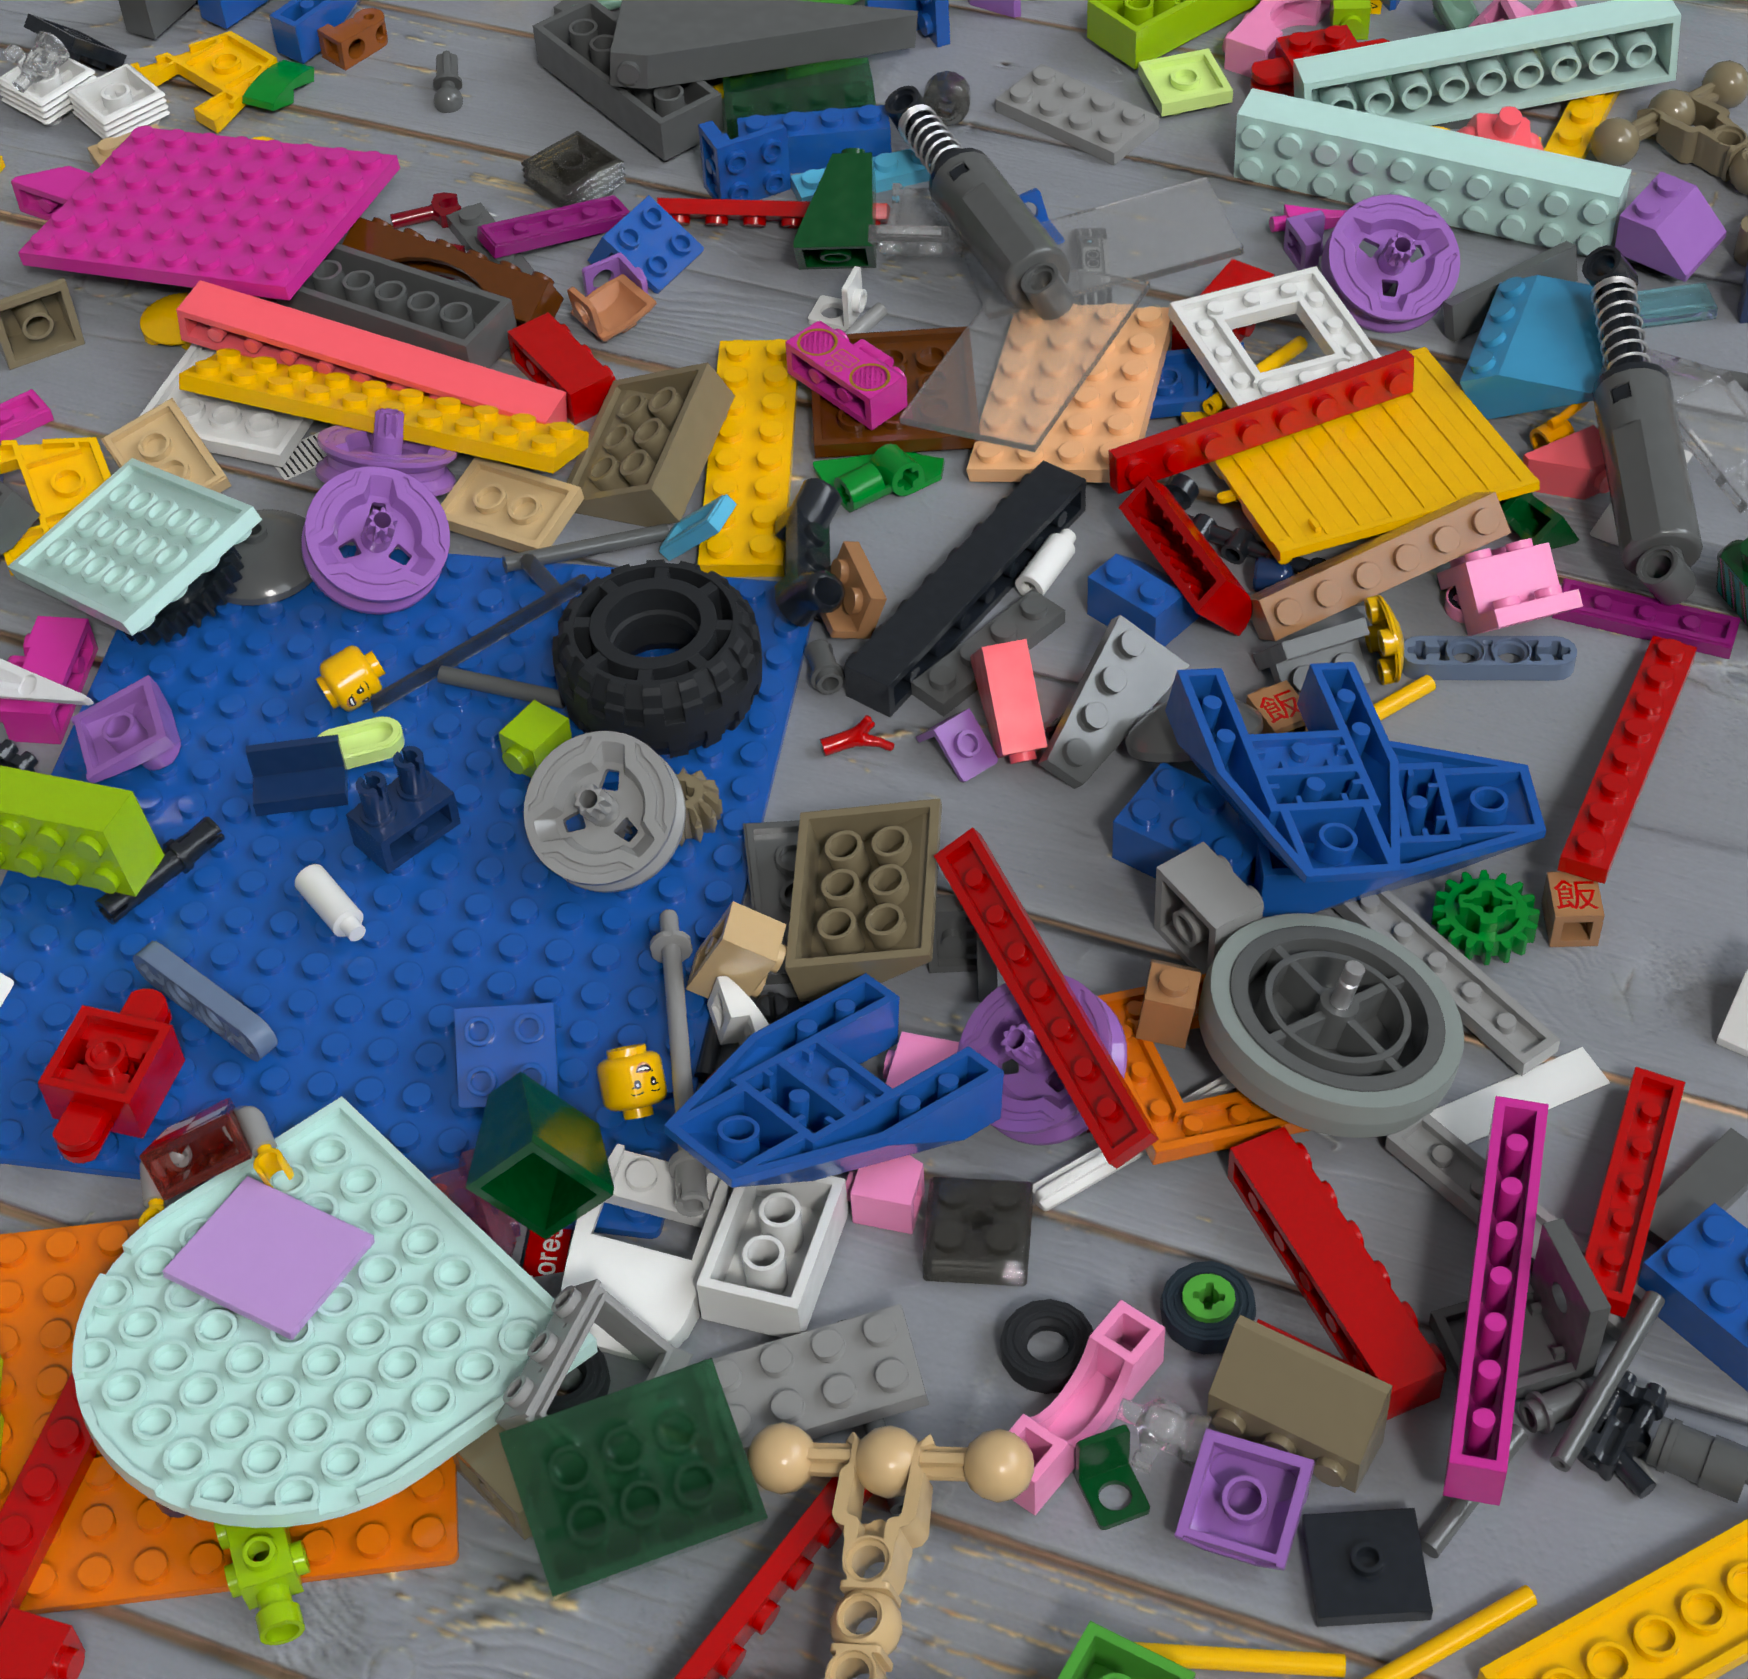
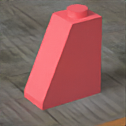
M1027 639L981 647L970 656L995 754L998 758L1009 756L1010 764L1036 760V751L1048 746Z

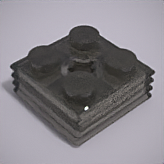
M579 131L570 134L521 162V165L524 166L522 171L525 173L523 177L526 179L524 184L557 207L610 196L613 194L614 189L626 183V179L623 178L626 174L622 172L625 170L622 166L624 161Z
M955 1177L930 1178L922 1252L923 1279L936 1282L1025 1286L1028 1278L1033 1209L1032 1183L1028 1181ZM981 1229L982 1232L976 1233L972 1232V1230Z

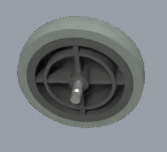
M1309 913L1282 914L1254 921L1239 929L1222 945L1208 968L1198 1006L1199 1026L1205 1046L1220 1071L1242 1094L1269 1113L1289 1123L1318 1133L1339 1137L1371 1138L1398 1133L1415 1124L1427 1114H1431L1450 1089L1455 1079L1464 1048L1463 1024L1456 1003L1446 986L1428 965L1403 945L1384 934L1361 924L1327 915Z

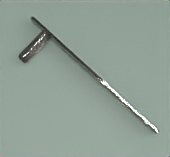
M524 554L520 558V566L546 594L372 695V711L374 714L435 679L442 665L448 667L457 666L582 592V587L590 582L589 577L586 574H580L561 585L533 554Z

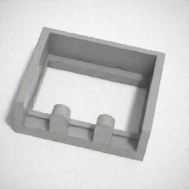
M598 1279L576 1286H568L556 1297L551 1307L554 1314L546 1329L529 1346L527 1355L530 1358L521 1375L516 1377L504 1392L503 1401L505 1404L495 1421L590 1497L626 1490L693 1356L692 1353L675 1348L600 1287L601 1281ZM593 1323L597 1324L651 1369L644 1385L635 1388L627 1399V1404L632 1409L621 1430L613 1432L605 1441L604 1449L609 1452L605 1461L546 1414Z

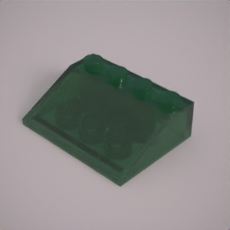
M868 57L831 60L723 77L727 135L730 140L739 137L737 118L750 117L752 115L787 114L793 111L811 112L822 111L828 108L844 109L876 105Z
M712 1358L499 1433L552 1602L763 1525L768 1519Z

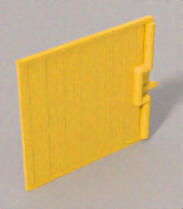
M1426 347L1409 351L1414 356L1413 392L1209 462L1216 475L1224 480L1230 490L1217 494V502L1225 504L1239 500L1242 505V512L1279 564H1287L1295 557L1392 531L1475 492H1496L1498 500L1502 501L1540 490V481ZM1227 405L1217 413L1228 410L1230 408ZM1202 411L1181 412V421L1183 424H1187L1210 415Z

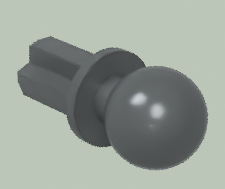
M443 51L442 54L436 56V77L433 79V87L437 90L434 95V105L442 113L456 112L463 105V97L459 91L462 88V79L458 76V57L456 54L450 53V51Z

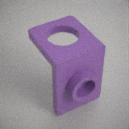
M621 252L582 269L585 297L598 288L593 286V280L603 270L611 271L609 281L624 274L648 294V283L644 272L640 267L635 268Z
M970 708L946 718L916 736L919 743L935 736L961 782L970 780L998 762V757Z

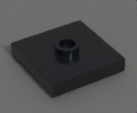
M1415 1508L1303 1514L1302 1530L1317 1627L1431 1620L1433 1608Z

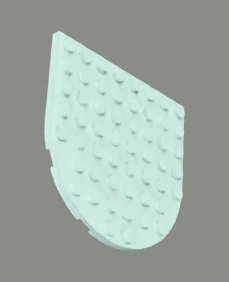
M342 1096L275 1138L276 1149L280 1150L292 1168L294 1176L289 1180L284 1171L281 1170L273 1174L270 1183L274 1189L374 1235L375 1242L293 1340L166 1279L162 1272L247 1176L263 1183L253 1168L256 1158L253 1155L249 1160L216 1175L149 1219L122 1245L124 1252L113 1263L106 1275L102 1273L98 1275L85 1299L76 1326L72 1352V1373L75 1380L77 1400L85 1426L97 1449L108 1464L128 1484L148 1498L173 1511L199 1520L229 1526L250 1528L290 1527L342 1517L373 1506L401 1492L498 1424L495 1421L505 1404L503 1401L504 1392L510 1383L521 1375L530 1358L527 1355L529 1346L546 1329L554 1314L551 1307L555 1299ZM590 1332L587 1334L567 1374L598 1352L597 1339Z

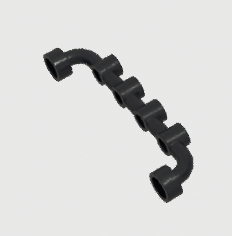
M1181 473L1170 476L1164 484L1184 510L1189 509L1199 495V488L1195 481ZM1200 513L1195 517L1187 514L1208 542L1211 541L1223 546L1221 554L1230 563L1242 564L1247 556L1256 559L1258 557L1275 559L1266 544L1256 540L1248 530L1236 528L1234 531L1218 526L1215 520L1206 514ZM1299 556L1293 558L1289 563L1293 568V572L1298 574L1326 560L1320 557L1308 560Z

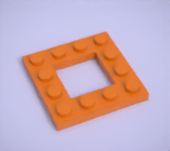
M1202 974L1200 977L1195 1011L1190 1029L1200 1028L1198 1006L1206 974ZM1145 986L1098 995L1113 1010L1122 1025L1127 1043V1067L1124 1080L1159 1138L1158 1141L1145 1149L1152 1165L1229 1149L1283 1126L1286 1127L1290 1135L1310 1131L1269 1113L1240 1091L1184 1103L1154 1043L1135 1038Z

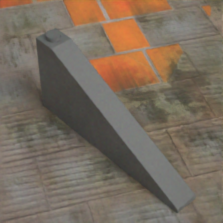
M622 0L610 51V86L651 89L915 48L918 11L801 0Z

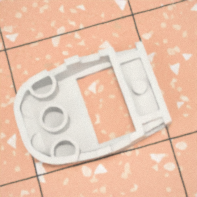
M617 1144L608 1158L614 1192L613 1196L604 1202L702 1228L693 1258L689 1260L593 1234L604 1205L603 1202L577 1219L568 1249L561 1291L571 1285L576 1286L598 1279L601 1281L600 1287L669 1344L679 1348L689 1337L700 1317L696 1284L726 1210L728 1196L731 1197L733 1188L714 1173H709L706 1180L710 1208L708 1210L704 1209L705 1213L696 1217L684 1216L676 1209L675 1179L669 1173V1162L626 1151L625 1145ZM593 1323L589 1332L597 1339V1347L601 1352L639 1360L602 1328Z

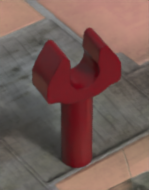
M442 192L433 195L429 206L390 214L394 229L433 220L441 225L442 228H448L446 215L462 208L458 203L457 194Z

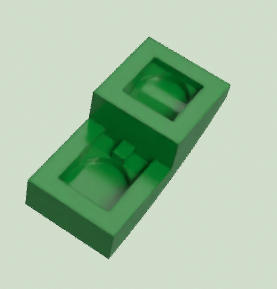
M287 60L279 61L267 68L253 81L244 93L242 103L272 111L293 104L294 89L314 82V67Z

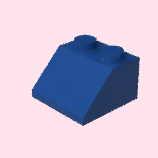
M1116 553L1088 576L1087 614L1107 627L1111 619L1121 615L1165 647L1201 616L1195 612L1169 576L1143 561Z

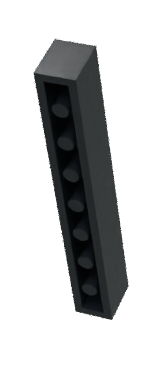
M1044 460L1031 473L1024 475L1019 486L1007 498H1002L999 501L994 512L983 523L980 522L974 527L971 535L959 548L956 547L949 553L946 561L934 573L926 576L921 587L909 599H905L900 603L896 613L884 625H880L874 630L871 638L858 652H853L848 657L843 670L847 697L891 717L912 695L911 682L953 651L1015 586L1016 579L1049 535L1060 533L1063 529H1069L1085 512L1086 479Z

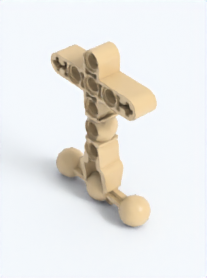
M785 1422L767 1425L753 1437L747 1451L748 1468L753 1480L765 1490L782 1495L798 1491L811 1480L812 1476L839 1477L832 1516L844 1535L842 1566L847 1579L840 1580L839 1588L845 1596L836 1603L830 1618L831 1638L834 1642L831 1644L830 1652L833 1657L828 1663L825 1679H853L860 1674L866 1673L869 1674L868 1679H887L886 1672H892L893 1663L888 1655L897 1648L903 1633L901 1612L899 1610L902 1600L899 1595L903 1591L906 1582L908 1565L913 1549L923 1546L929 1537L933 1486L930 1481L967 1482L970 1489L984 1499L996 1503L1014 1500L1029 1487L1034 1474L1033 1453L1027 1442L1015 1433L995 1429L982 1432L969 1443L968 1447L936 1446L931 1434L918 1441L917 1438L906 1430L889 1425L873 1429L862 1439L852 1432L846 1443H816L801 1428ZM866 1488L871 1493L887 1499L905 1495L902 1513L899 1516L888 1518L887 1522L882 1519H876L869 1524L861 1523L864 1489ZM878 1562L885 1563L878 1575L872 1578H863L869 1566ZM872 1617L877 1618L875 1626L869 1632L859 1635L855 1634L858 1625L863 1620Z

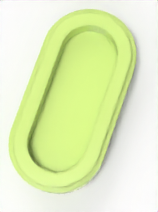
M384 716L328 729L317 736L338 734L347 770L390 759L397 751L400 752L405 743L400 723L393 718Z

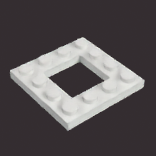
M1317 266L1169 304V318L1229 408L1381 357ZM1296 313L1326 356L1260 373L1232 330Z

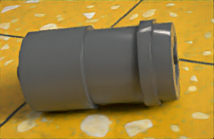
M1663 1416L1646 1463L1656 1467V1470L1661 1473L1669 1472L1698 1484V1488L1738 1503L1744 1485H1748V1447L1719 1435L1714 1437L1686 1426L1679 1419L1671 1420Z

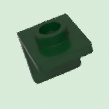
M1126 1424L1076 1443L1075 1479L1101 1530H1108L1145 1516L1150 1512V1504L1129 1464L1130 1431ZM1121 1485L1130 1492L1132 1499L1124 1509L1110 1510L1100 1502V1492L1106 1486Z

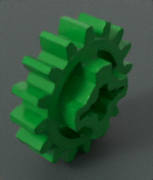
M1481 870L1479 878L1473 879L1469 873L1462 872L1460 884L1448 879L1445 882L1444 892L1437 891L1431 924L1435 925L1436 931L1445 939H1448V942L1456 949L1463 950L1464 956L1469 960L1474 955L1481 956L1484 965H1489L1491 957L1498 956L1503 963H1508L1511 950L1522 956L1525 954L1527 943H1534L1540 910L1534 908V894L1522 895L1524 884L1521 881L1511 886L1506 884L1505 873H1501L1495 880L1489 879L1487 870Z

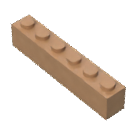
M1475 492L1250 595L1252 601L1251 620L1259 639L1269 641L1280 640L1356 605L1367 597L1380 594L1510 534L1511 531L1496 492Z

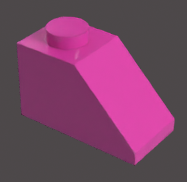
M64 166L17 176L11 180V184L20 211L48 221L52 214L62 207L72 196L73 192L78 190L92 173L71 166Z

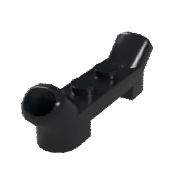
M819 478L804 480L792 505L775 521V536L786 543V575L775 585V600L781 613L790 622L800 627L807 626L819 613L834 612L841 606L845 597L843 583L831 573L829 524L838 510L842 498L838 490Z

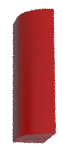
M1146 476L1118 508L1195 612L1233 634L1240 636L1251 618L1252 601L1250 596L1171 492L1161 483Z

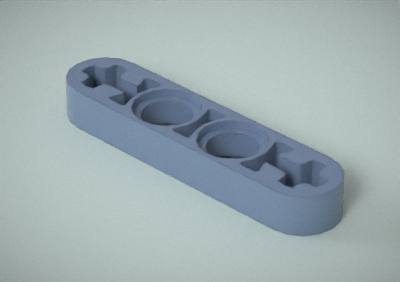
M1413 636L1404 641L1402 673L1415 680L1427 674L1433 680L1557 681L1570 677L1574 672L1577 648L1570 640L1559 636ZM1467 653L1474 656L1477 660L1463 663L1456 660L1453 656ZM1511 653L1519 656L1522 660L1517 663H1508L1501 660L1499 656ZM1440 655H1444L1445 659L1440 660ZM1417 656H1421L1423 660L1417 659ZM1531 656H1535V661L1530 660Z
M152 940L132 957L136 968L146 981L253 1061H260L278 1045L276 1035L261 1017L159 942Z

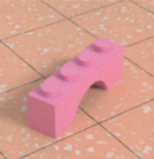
M1261 0L1250 13L1248 12L1244 16L1242 22L1225 36L1222 45V51L1225 53L1224 69L1252 78L1251 67L1254 62L1275 58L1276 38L1283 37L1282 29L1299 25L1316 26L1330 11L1331 0Z
M902 1032L896 1051L889 1049L885 1058L883 1078L887 1079L885 1084L893 1089L957 1053L959 1042ZM911 1155L859 1168L858 1171H850L846 1180L847 1201L851 1202L853 1223L913 1234L925 1194L923 1163Z
M1120 1300L1089 1336L1077 1368L1054 1401L1035 1416L1028 1417L1023 1413L1011 1427L1009 1432L1015 1433L1027 1442L1033 1453L1034 1474L1029 1487L1015 1498L1014 1502L1033 1515L1040 1511L1075 1469L1076 1443L1106 1431L1164 1362V1326L1123 1300Z

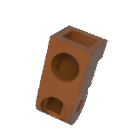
M376 8L362 9L355 13L353 18L346 20L336 27L326 24L317 29L322 58L345 71L379 51L388 43L384 13Z

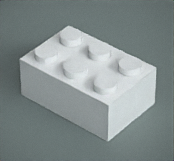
M830 1176L808 1182L734 1188L696 1284L701 1318L780 1338L806 1332L848 1216L845 1179Z

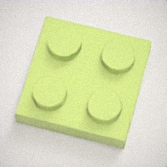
M1209 48L1139 62L1138 75L1161 117L1179 115L1183 112L1203 108H1214L1218 105L1233 102V89Z

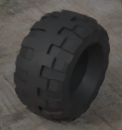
M665 559L646 560V564L635 566L626 564L611 569V574L601 579L599 577L594 578L582 587V594L569 601L558 621V635L553 637L552 655L557 686L562 704L566 705L569 718L584 733L613 731L630 735L644 742L658 755L670 754V758L689 755L688 750L700 746L707 748L722 740V734L725 733V730H735L745 718V714L751 709L754 696L759 694L762 683L761 638L754 611L748 601L742 598L739 591L731 586L726 578L715 571L706 573L701 571L700 565L685 561L675 564L665 563ZM655 649H680L671 654L658 657L635 656L639 653Z

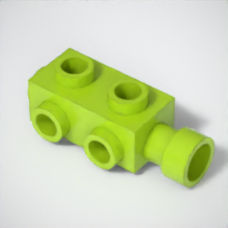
M214 1523L222 1550L230 1548L233 1563L225 1565L224 1571L232 1597L242 1596L249 1610L259 1608L255 1621L260 1641L266 1645H281L297 1639L303 1634L305 1624L300 1605L293 1601L292 1596L304 1592L301 1575L311 1572L302 1541L299 1540L292 1543L290 1527L250 1528Z

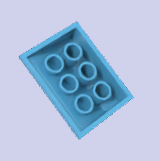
M1541 275L1525 278L1512 277L1504 282H1500L1460 380L1464 393L1486 419L1593 401L1592 391L1594 383L1605 373V368L1602 363L1601 343L1599 342L1598 330L1595 325L1594 305L1590 297L1593 288L1591 285Z

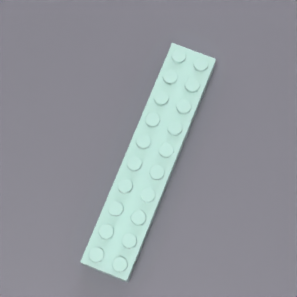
M1612 0L1293 59L1294 97L1432 126L1469 119L1478 113L1496 114L1506 106L1524 109L1675 81L1681 13L1673 0Z
M1255 88L1251 89L1237 113L1234 178L1350 204H1357L1364 199L1378 195L1407 196L1431 207L1449 226L1546 248H1553L1565 241H1569L1576 245L1577 254L1582 256H1588L1598 247L1605 245L1615 247L1619 216L1625 210L1632 169Z

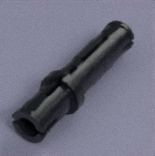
M205 816L192 829L175 841L172 838L163 844L162 851L165 856L138 895L134 897L118 892L113 894L106 893L95 901V905L100 908L98 909L99 912L109 923L115 925L137 905H140L182 871L186 874L193 869L196 860L218 843L225 840L224 835L220 833L221 829L211 818Z

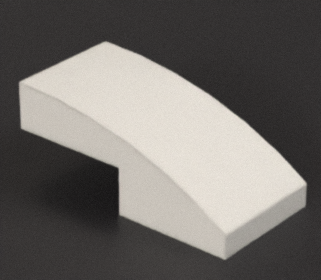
M727 976L716 978L707 1007L720 1045L739 1042L741 1046L751 1034L768 1026L769 1023L751 998Z

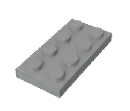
M1043 64L1037 66L995 99L996 112L1112 165H1116L1159 129L1160 116Z
M901 1303L696 1364L715 1455L720 1466L747 1459V1451L753 1437L767 1425L785 1422L801 1428L810 1435L811 1439H815L929 1405Z

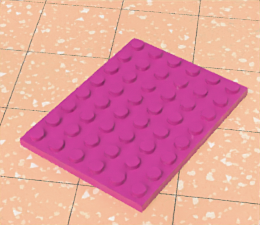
M138 126L112 152L105 162L92 173L83 185L73 192L72 196L62 207L52 214L51 218L41 229L32 235L31 239L20 249L18 254L24 266L194 288L201 280L251 296L290 300L400 170L397 155L381 154L377 151L363 152L347 150L343 147L328 148L313 146L308 143L292 144L283 143L278 140L248 139L245 136L229 137L214 133L184 132L181 129L166 130L152 128L151 126Z

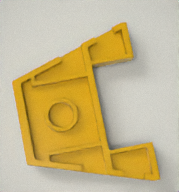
M228 31L189 44L188 52L176 56L168 52L155 56L156 63L141 68L138 62L130 64L155 86H159L179 74L214 95L209 100L195 107L194 113L196 121L219 133L246 105L242 103V97L248 87L262 72L277 63V57L238 34Z
M96 437L42 439V444L18 445L17 440L1 441L0 474L20 469L34 509L40 514L38 517L40 525L29 528L12 549L3 553L7 567L111 477ZM8 568L10 575L13 576V573Z

